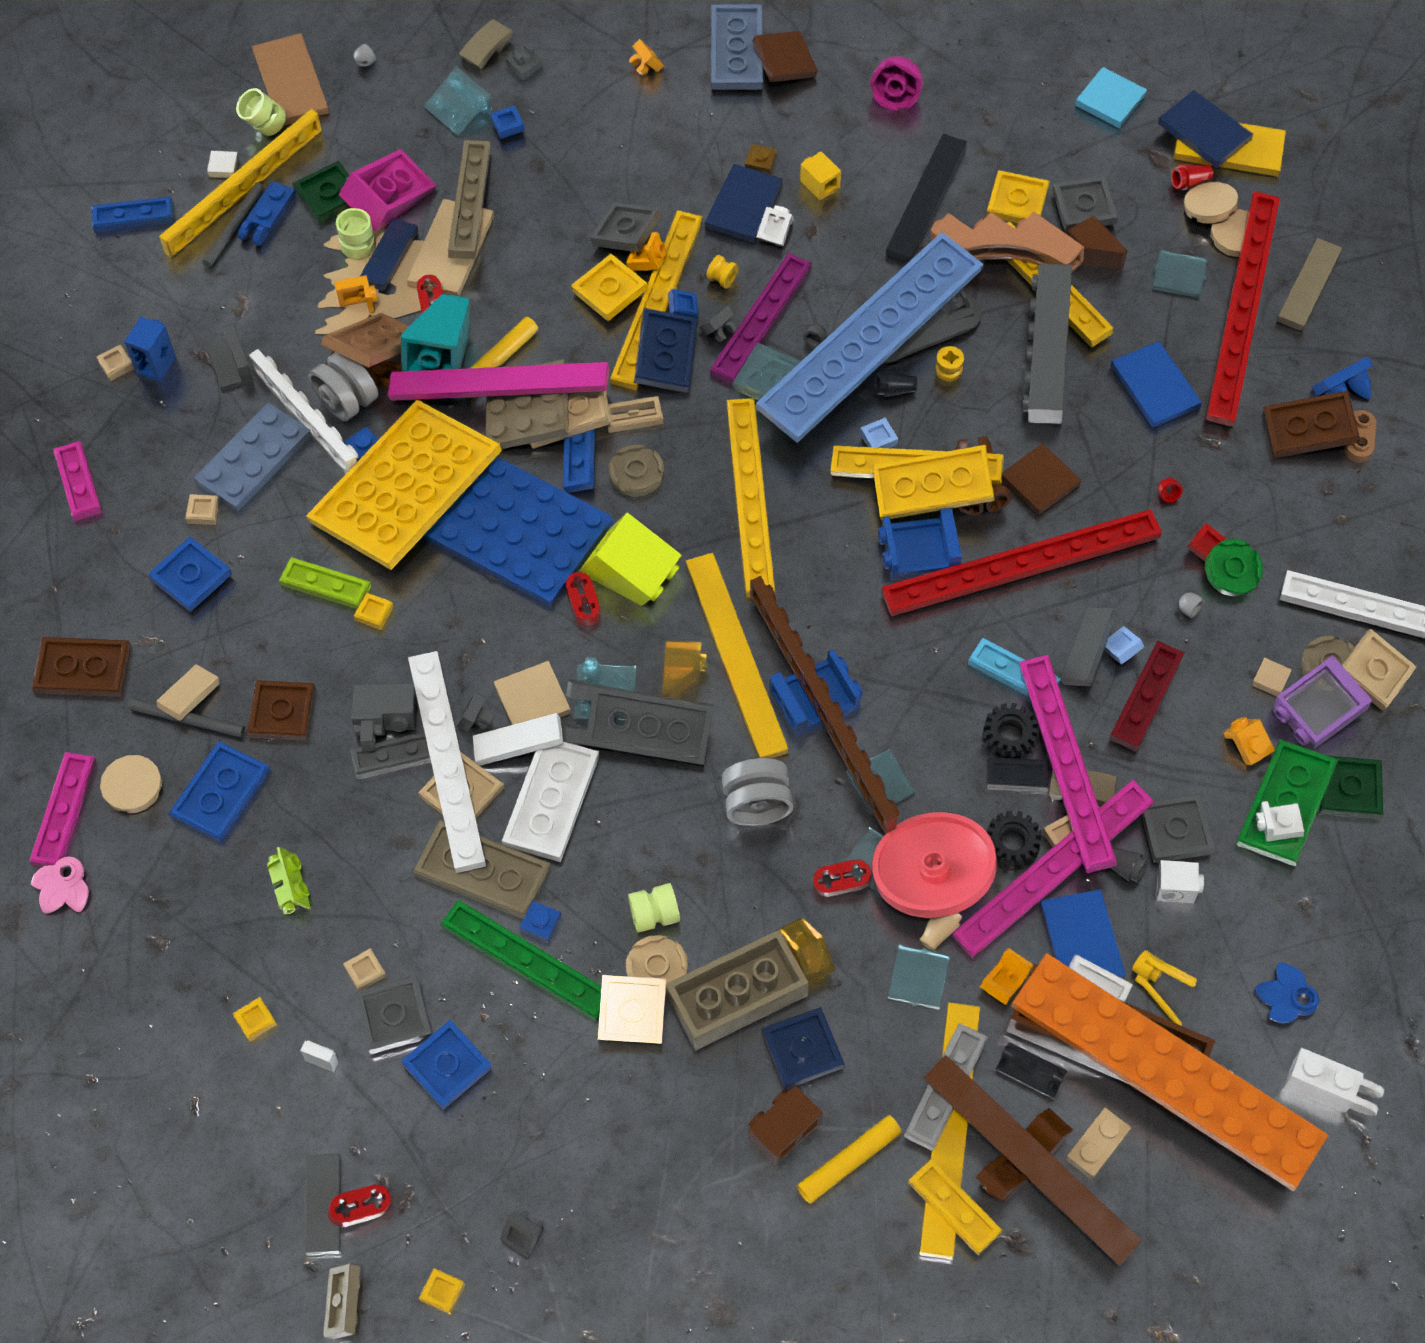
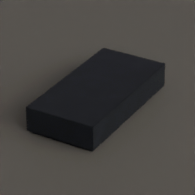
M988 757L987 789L1047 792L1048 760Z

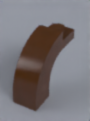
M1048 1108L1035 1117L1026 1131L1053 1155L1072 1133L1073 1129ZM1003 1155L984 1167L976 1176L982 1183L984 1190L989 1195L997 1197L1000 1201H1007L1029 1181Z

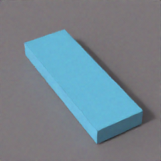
M982 638L968 659V665L1029 697L1019 662L1025 660ZM1055 676V677H1056V680H1057V683H1058V685H1059V683H1060V678H1058L1057 676Z

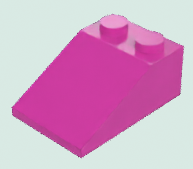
M400 149L351 172L339 195L351 208L366 211L370 216L372 229L376 232L388 226L393 218H400L434 191L437 185Z

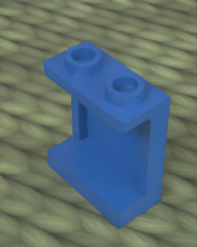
M952 508L940 509L939 518L891 524L889 516L883 517V525L878 528V538L880 545L885 544L886 552H883V564L885 569L890 570L891 580L917 577L961 564L962 555Z
M834 649L828 651L827 659L815 664V672L819 678L823 677L829 688L828 695L832 702H838L843 716L860 709L861 696H863L862 689L856 680L852 681L848 674L849 669L842 656L838 657ZM781 672L770 676L769 691L796 738L823 726L795 674L786 678L782 676Z

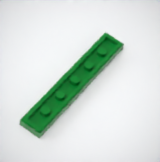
M460 900L456 901L440 923L442 929L595 1022L598 1021L602 986Z

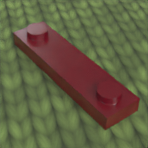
M1160 641L1156 642L1115 724L1109 740L1137 752L1185 652Z

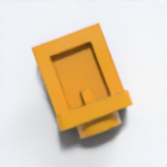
M652 232L648 243L644 244L639 252H630L626 261L628 268L632 271L659 269L663 258L666 256V245L662 242L659 233Z
M367 275L334 282L340 307L367 301L369 313L375 312L373 302L378 301L375 286H369Z
M1241 717L1231 722V728L1223 732L1225 739L1234 740L1246 765H1253L1275 751L1260 719Z
M1007 948L999 963L984 978L980 988L1007 1005L1024 985L1033 964L1010 948Z

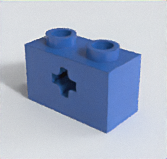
M140 317L124 343L136 374L161 382L175 361L176 355L166 326L156 319L149 320Z

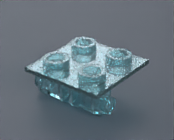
M456 66L424 107L459 136L478 112L480 114H488L491 111L492 107L489 101L491 95Z
M587 657L582 665H577L576 680L635 691L636 666L600 665L597 662V658ZM575 699L574 719H589L592 701ZM617 714L614 717L615 720H626L623 714Z

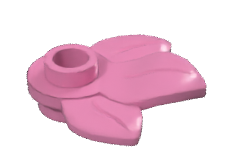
M70 856L63 857L55 865L40 868L33 876L31 885L41 889L39 903L43 913L49 914L65 903L78 913L84 909L89 896V888L83 880V864L78 859ZM70 866L71 874L68 877H64V869Z

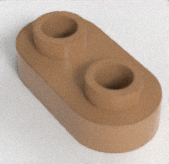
M1357 410L1354 411V416L1360 436V443L1344 445V453L1351 461L1363 463L1371 458L1375 449L1377 422L1370 412Z

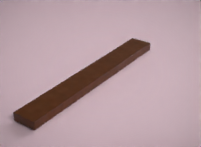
M947 1055L926 1074L924 1080L1118 1266L1140 1245L1142 1240Z

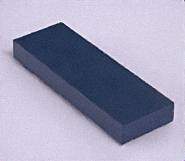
M396 218L391 220L360 277L367 275L369 286L374 285L376 289L386 290L417 235L418 226Z

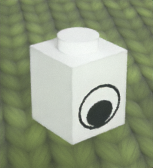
M1161 860L1156 872V901L1194 903L1198 893H1202L1204 888V875L1199 874V863Z

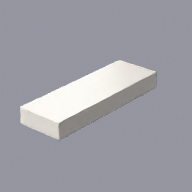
M557 713L473 736L475 762L479 766L563 744L561 718Z

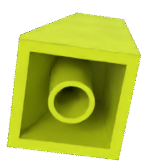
M627 512L606 532L579 572L586 573L597 583L642 606L647 601L652 600L654 602L664 590L661 584L665 578L670 580L677 572L679 566L676 563L682 555Z

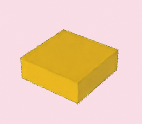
M366 593L354 614V619L362 624L382 630L394 608L393 602Z
M260 997L232 1013L249 1042L277 1026L276 1021Z
M434 1268L419 1300L450 1315L465 1283Z

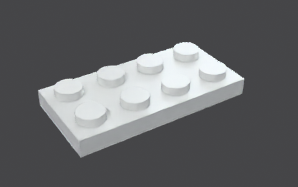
M567 742L537 750L503 836L502 845L561 862L599 759V751Z

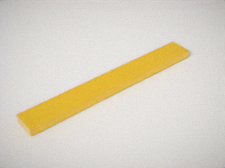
M310 109L162 233L159 238L164 253L170 258L176 255L247 195L255 183H261L322 131L318 113Z
M677 210L664 242L666 245V256L663 258L659 269L652 272L647 285L648 290L644 292L610 377V384L637 391L639 384L633 383L643 309L648 308L668 312V293L671 289H677L703 223V216Z
M754 398L727 400L746 598L751 597L750 580L759 576L762 577L766 585L770 584L775 592Z
M710 553L686 560V568L758 758L772 759L788 754V746L714 554Z
M948 1003L942 1057L959 1023L978 1032L980 1007ZM954 1109L934 1151H931L930 1160L933 1158L961 1187L968 1121ZM925 1201L919 1255L953 1260L956 1232Z

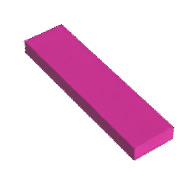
M65 752L29 860L31 865L39 867L55 865L59 859L66 857L96 764L94 756Z

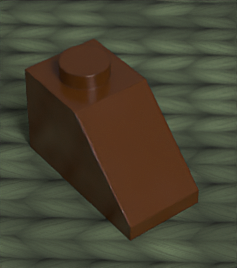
M1094 215L1068 230L1067 235L1084 246V261L1081 263L1082 265L1118 270L1124 267L1128 250Z

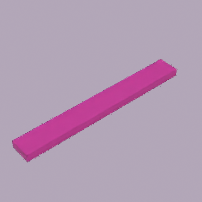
M608 362L391 372L388 397L391 401L607 391L610 367Z
M1044 655L1019 662L1020 670L1086 873L1117 866V860L1049 656Z
M1134 780L1129 782L1099 808L1110 841L1154 804V800ZM1073 831L952 933L951 937L972 959L1083 865Z

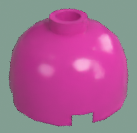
M893 56L883 60L874 70L870 81L875 101L891 111H897V107H906V109L912 107L917 102L923 87V78L919 67L912 60L905 57Z

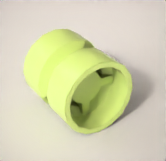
M259 89L247 90L237 102L236 110L238 116L265 136L276 134L285 123L286 112L283 107Z
M351 208L341 212L336 219V227L343 254L350 259L366 258L375 248L370 216L366 211L358 208Z
M671 883L653 887L650 894L645 890L628 894L633 921L638 933L654 929L657 922L663 926L680 922L679 909Z

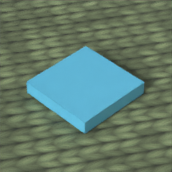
M1102 67L1078 96L1075 106L1120 129L1144 99L1147 89Z

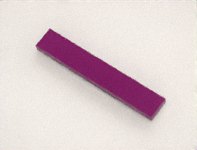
M790 253L786 255L710 368V375L731 385L736 384L812 269L811 262Z

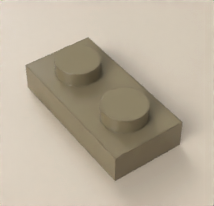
M347 1264L329 1269L323 1337L336 1339L355 1334V1326L358 1319L357 1302L360 1289V1266Z

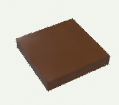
M800 31L754 36L752 40L770 82L816 77L818 69Z
M1043 443L1002 472V481L1038 516L1077 488L1081 483V479Z
M256 680L247 729L248 737L308 741L316 690L315 684Z

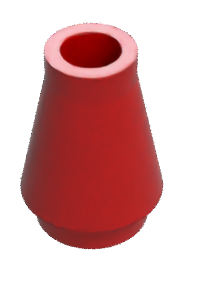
M1179 164L1171 173L1173 186L1183 191L1203 182L1211 181L1213 178V170L1210 165Z

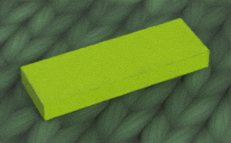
M290 557L279 579L281 586L354 609H358L365 594L369 593L372 587L370 581Z

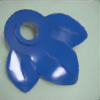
M1279 962L1277 964V980L1263 982L1255 987L1260 1000L1272 1007L1269 1019L1278 1023H1290L1299 1015H1310L1319 1006L1318 993L1313 987L1306 984L1304 974L1299 969L1286 963ZM1298 997H1303V998H1305V999L1307 1000V1003H1308V1004H1307V1005H1302V1004H1300V1003L1297 1001V998H1298Z

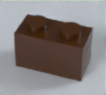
M796 1085L789 1091L786 1089L782 1090L772 1101L773 1106L766 1113L760 1111L749 1122L748 1139L775 1166L822 1122L823 1112Z

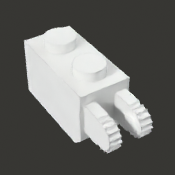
M1304 1048L1300 1049L1293 1060L1284 1085L1286 1090L1339 1112H1347L1350 1108L1368 1116H1375L1378 1107L1356 1096L1357 1092L1374 1098H1381L1384 1094V1089L1381 1086L1362 1078L1364 1073Z

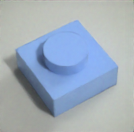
M886 418L860 428V435L867 447L891 448L898 445V438Z
M1123 626L1108 638L1104 651L1122 665L1142 650L1144 645L1140 638Z

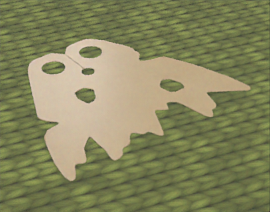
M388 226L376 232L373 230L376 247ZM338 235L332 236L330 241L323 244L327 248L341 250ZM414 240L389 282V284L396 286L394 294L385 295L378 293L379 289L375 288L378 300L373 302L375 312L369 313L367 301L342 306L346 309L339 315L326 319L327 325L317 329L315 333L329 334L367 319L369 315L374 316L383 313L392 318H398L420 311L421 307L417 288L408 286L407 278L424 241ZM373 252L363 259L348 258L345 260L348 267L324 274L323 276L331 279L333 286H335L334 282L360 277ZM336 288L326 294V298L319 302L318 308L340 307Z

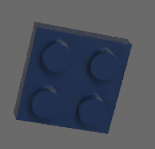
M821 1007L763 1027L761 1030L784 1089L838 1071L845 1066Z

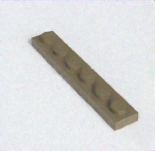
M464 140L448 245V258L476 259L491 152L490 141Z

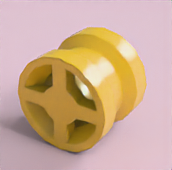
M717 255L708 267L706 278L710 281H718L721 287L727 289L736 279L739 265L734 262L729 263L723 256Z
M946 346L940 349L936 359V375L944 381H955L962 375L963 352L953 346Z

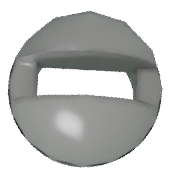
M367 44L358 47L354 53L355 61L359 66L367 67L376 62V57Z
M1192 592L1185 593L1179 600L1180 610L1189 618H1193L1204 604V599Z

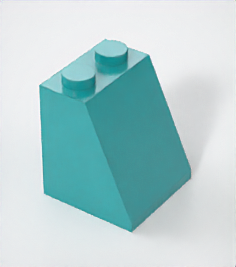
M442 294L402 333V372L461 369L469 339L470 298Z

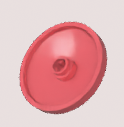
M946 812L920 814L896 825L895 830L883 836L875 849L872 859L875 885L882 898L900 912L923 918L953 915L974 905L989 890L997 871L996 852L988 833L973 820Z

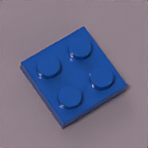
M190 536L148 575L151 581L191 612L230 577L232 572L227 565Z
M451 1020L446 1022L401 1060L406 1070L442 1110L446 1109L492 1069L491 1063Z

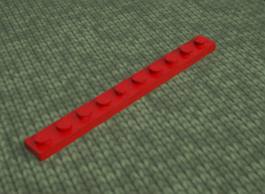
M1254 191L1251 197L1205 419L1207 421L1233 427L1236 420L1280 197Z
M1149 509L882 587L881 593L890 615L895 616L1161 538L1162 531L1152 510Z

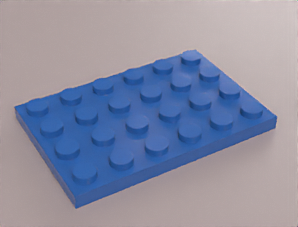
M496 457L423 535L422 539L552 608L565 590L567 578L579 571L613 524V517L517 466Z

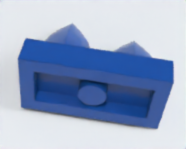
M1367 356L1313 385L1312 389L1316 396L1322 393L1327 395L1347 391L1344 382L1346 381L1355 393L1369 400L1371 398V381L1366 369L1372 367L1373 364Z

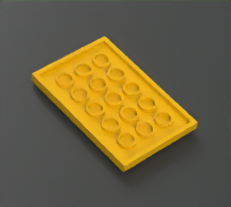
M416 400L306 517L311 524L392 570L499 455L502 449L500 444Z

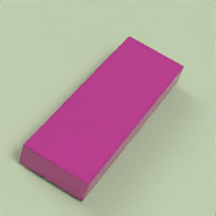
M81 441L54 448L53 451L74 521L101 514L102 509Z

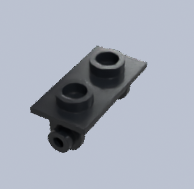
M1011 1042L1006 1045L995 1069L1054 1099L1067 1073L1066 1070Z

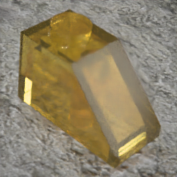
M666 641L662 696L681 698L700 682L701 671H706L707 653H701V642Z
M803 918L777 929L780 930L809 983L821 981L827 977V974L836 970L824 937Z

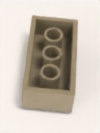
M777 930L666 983V997L692 1047L696 1051L807 997L809 982L780 930Z

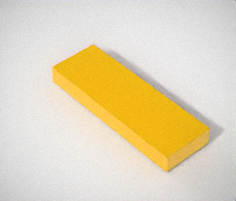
M933 1158L909 1179L908 1184L977 1255L985 1250L1002 1233L1003 1230Z

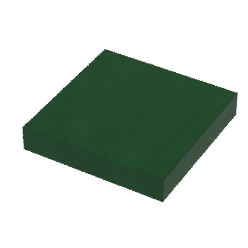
M339 160L292 183L295 192L319 224L347 209H351L339 195L349 177V174Z
M1330 756L1338 759V764L1321 803L1320 814L1381 819L1384 815L1382 760Z

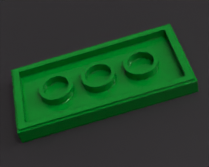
M1279 740L1238 837L1237 846L1296 867L1337 767L1338 759ZM1268 801L1270 808L1298 804L1304 836L1266 842L1265 833L1258 830L1256 813L1261 812V803Z

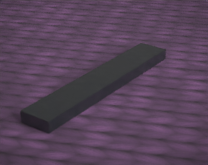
M944 133L942 134L886 248L887 256L908 263L913 259L965 152L967 141Z

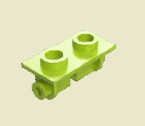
M277 847L278 854L268 858L267 867L272 884L275 886L282 882L284 884L274 890L279 909L283 910L284 914L295 912V907L298 905L310 909L308 900L309 890L301 876L300 869L302 866L296 854Z

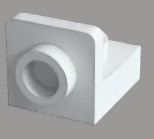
M775 206L774 209L766 207L757 239L783 247L789 227L794 223V218L789 213L790 210L781 206Z
M1268 801L1261 803V812L1256 813L1258 830L1265 833L1266 842L1304 836L1298 804L1270 808Z

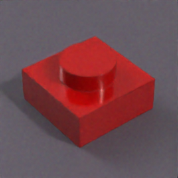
M1205 523L1187 545V548L1203 561H1206L1210 550L1221 541L1227 539L1209 524Z

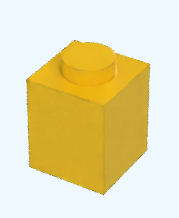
M820 151L813 157L806 158L800 165V182L821 201L840 188L841 170Z

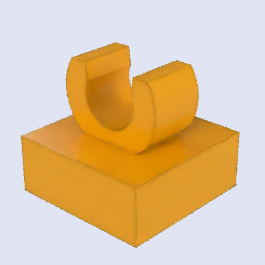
M639 39L633 45L638 54L633 55L629 62L635 67L641 62V65L636 69L641 75H645L650 67L658 72L665 66L655 52L642 40Z

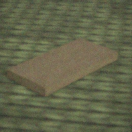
M439 820L413 870L414 876L524 919L532 901H535L551 869V863L479 836L486 867L456 873L445 822Z

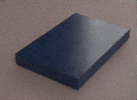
M1195 90L1160 116L1158 124L1216 168L1249 143L1253 137V133Z
M733 164L708 214L705 228L755 243L766 207L772 208L783 185V178Z
M648 308L643 309L633 383L688 393L697 318Z

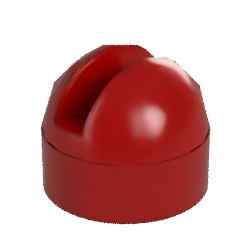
M1168 477L1161 480L1158 484V493L1165 502L1170 503L1175 502L1181 497L1183 488L1176 479ZM1167 487H1169V488H1170V491H1171V492L1168 493V494H1167V490H1166Z

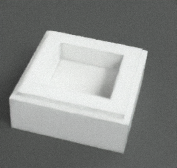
M211 151L207 169L208 176L214 178H229L237 170L238 153Z
M305 1041L300 1050L306 1062L331 1072L335 1071L339 1063L333 1050L311 1041Z

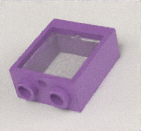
M1332 655L1279 694L1274 701L1273 707L1275 708L1274 713L1277 718L1283 723L1287 722L1294 730L1293 733L1297 741L1303 746L1307 745L1313 751L1367 711L1373 700Z

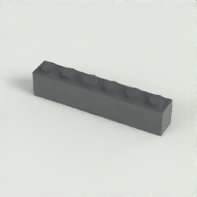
M1039 264L1038 275L1033 274L1032 291H1037L1036 298H1031L1030 315H1035V322H1029L1028 339H1033V346H1027V363L1032 364L1031 371L1026 370L1025 387H1030L1029 395H1024L1023 412H1028L1029 423L1062 424L1072 265Z

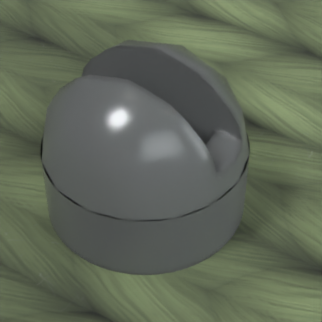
M813 324L806 330L803 339L808 346L816 348L827 338V331L822 325Z

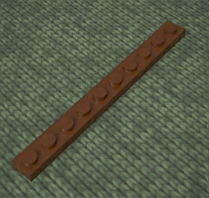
M761 576L750 580V596L883 832L886 834L895 830L899 816L897 805L892 799L888 800L884 793L885 786L881 777L878 774H873L870 768L871 762L866 751H860L857 746V737L853 728L850 725L846 726L842 719L843 713L840 705L836 701L832 702L828 695L829 688L823 677L819 678L816 674L814 660L810 654L806 655L803 651L802 640L798 632L791 630L785 609L783 607L779 608L775 602L776 595L770 584L766 585Z

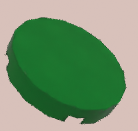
M1233 538L1221 541L1210 550L1205 561V572L1207 579L1214 589L1224 595L1236 597L1245 595L1256 587L1262 578L1263 564L1258 552L1249 547L1250 544Z

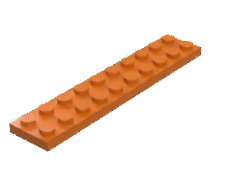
M1048 953L1043 957L1012 1002V1008L1292 1191L1296 1189L1329 1134Z

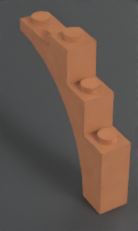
M1034 211L1027 219L1023 218L1017 224L1016 229L992 212L985 219H980L975 224L973 230L950 213L942 220H937L931 228V241L943 232L978 260L1015 259L1035 265H1072V273L1084 261V246Z

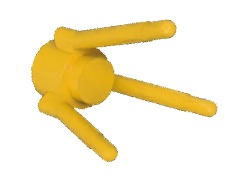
M1143 951L1132 967V971L1138 974L1134 981L1145 988L1174 1023L1182 1026V1022L1148 981L1156 982L1163 972L1190 987H1195L1197 979L1162 961L1149 951Z

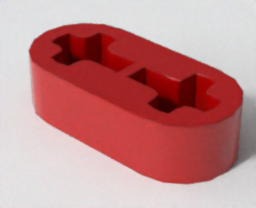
M432 274L422 276L417 282V292L422 313L438 297L444 294L440 280ZM432 283L434 286L432 288L434 297H430L425 290L428 288L427 284Z
M575 572L566 580L567 595L576 621L581 625L590 626L595 624L600 618L599 601L591 578L586 573ZM580 583L583 586L584 594L579 595L575 584ZM587 603L591 614L586 615L582 604Z
M860 859L819 868L813 876L814 887L820 895L825 897L862 890L871 882V869L865 861ZM855 868H859L860 872H866V874L862 875V880L856 882L854 877L844 879V877L852 875ZM824 875H829L830 879L841 878V880L831 882V888H826L824 884H819V882L823 881Z
M378 1184L339 1194L333 1198L329 1205L328 1218L335 1226L347 1227L384 1215L390 1206L391 1195L388 1189ZM371 1194H375L376 1198L383 1199L379 1208H376L374 1204L363 1206L362 1203L368 1202ZM339 1203H343L345 1208L356 1205L355 1209L349 1211L347 1218H344L342 1213L336 1214L335 1212L339 1207Z

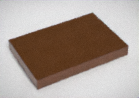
M1348 391L1263 407L1274 458L1360 443V436Z
M42 637L31 688L33 693L122 697L131 649L130 641Z

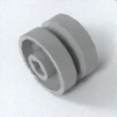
M335 352L328 357V365L319 364L308 373V378L314 392L325 407L335 417L347 422L358 414L359 406L367 407L376 400L378 391L373 379L362 364Z
M771 758L749 759L735 763L722 773L723 792L727 796L725 799L727 818L732 823L742 826L765 825L779 821L793 811L792 794L788 788V770L782 761Z

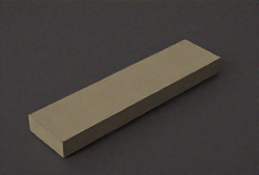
M1319 238L1316 239L1277 318V322L1303 331L1338 260L1342 247Z

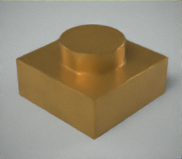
M751 144L745 161V167L771 174L777 156V149Z

